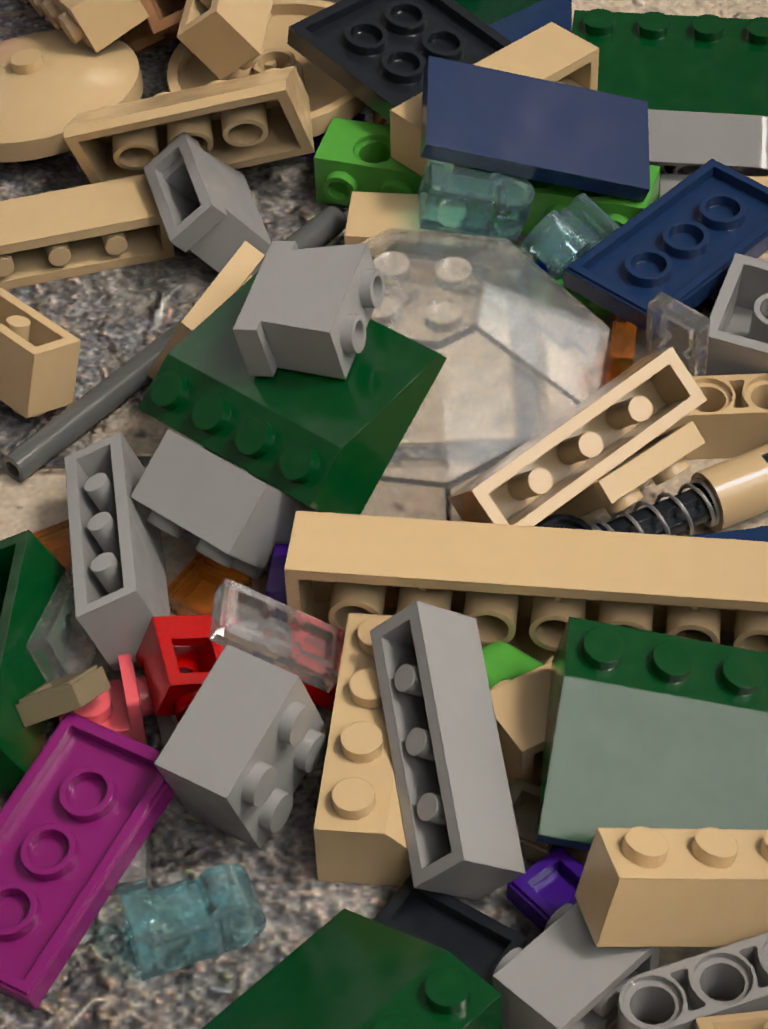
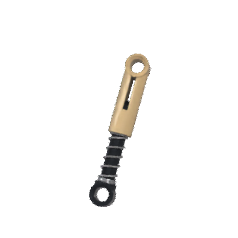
M768 444L700 470L692 475L690 484L685 483L680 486L677 495L673 496L670 493L662 492L657 496L655 504L651 505L640 501L635 504L632 513L628 514L625 511H620L612 515L607 523L598 519L586 523L583 519L572 515L557 514L546 517L535 526L674 535L685 531L691 536L694 532V526L703 523L713 531H721L768 512ZM690 488V490L682 492L684 489ZM663 497H669L665 500L660 501V499ZM640 506H647V507H644V508H642V509L637 510ZM618 515H624L622 517L615 519V517Z

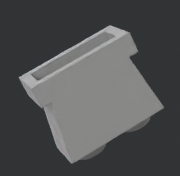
M181 133L143 168L172 244L184 252L192 251L218 273L222 271L245 241L261 253H267L271 241L244 174L202 150L199 142L187 133Z
M296 241L271 242L233 327L234 335L250 376L274 377L277 368L346 380L356 353H361L364 349L366 328L374 308H379L384 298V277L379 269H375L367 243L298 249Z

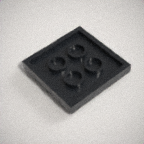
M342 0L289 26L287 44L390 122V110L423 92V68L428 56L473 65L512 44V42L454 0Z

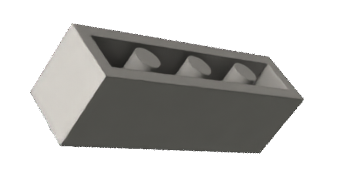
M121 432L64 457L75 615L113 671L120 669L117 655L131 653L133 663L137 662L135 656L152 617L171 616L161 529L147 521L152 510L130 497L145 468Z
M415 601L370 630L413 885L417 889L477 900L526 874L477 620L467 615Z

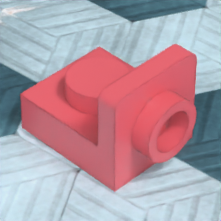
M131 653L117 655L121 679L109 681L110 689L82 708L71 712L138 742L147 744L143 717L156 714L146 675L135 677ZM66 713L59 715L60 722L62 721Z

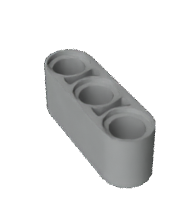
M648 109L649 165L660 166V174L691 175L709 160L714 159L745 176H768V116Z
M768 932L638 974L629 979L621 988L619 995L617 1029H696L695 1018L768 1010ZM714 997H721V998H726V999H728V1000H730V1001H724V1002H723V1001L714 1000V999H712V998H714ZM655 1020L661 1022L662 1024L651 1025L643 1023L641 1021Z

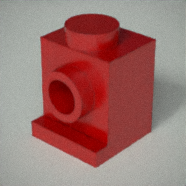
M217 614L157 616L151 618L135 657L138 667H144L156 716L176 715L179 723L226 645Z

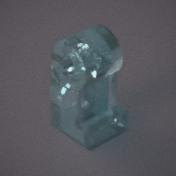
M428 159L418 190L420 229L485 240L487 238L506 241L516 239L522 233L535 197L534 188L525 178L496 172L487 173L457 167L452 163Z
M585 193L576 196L567 208L559 212L553 210L544 217L529 233L520 248L525 253L539 258L547 266L552 279L555 281L564 280V269L620 228V226Z
M237 864L217 865L205 870L193 880L185 879L149 890L145 879L117 888L125 933L142 981L247 945L261 934L266 925V917L249 874L244 867Z

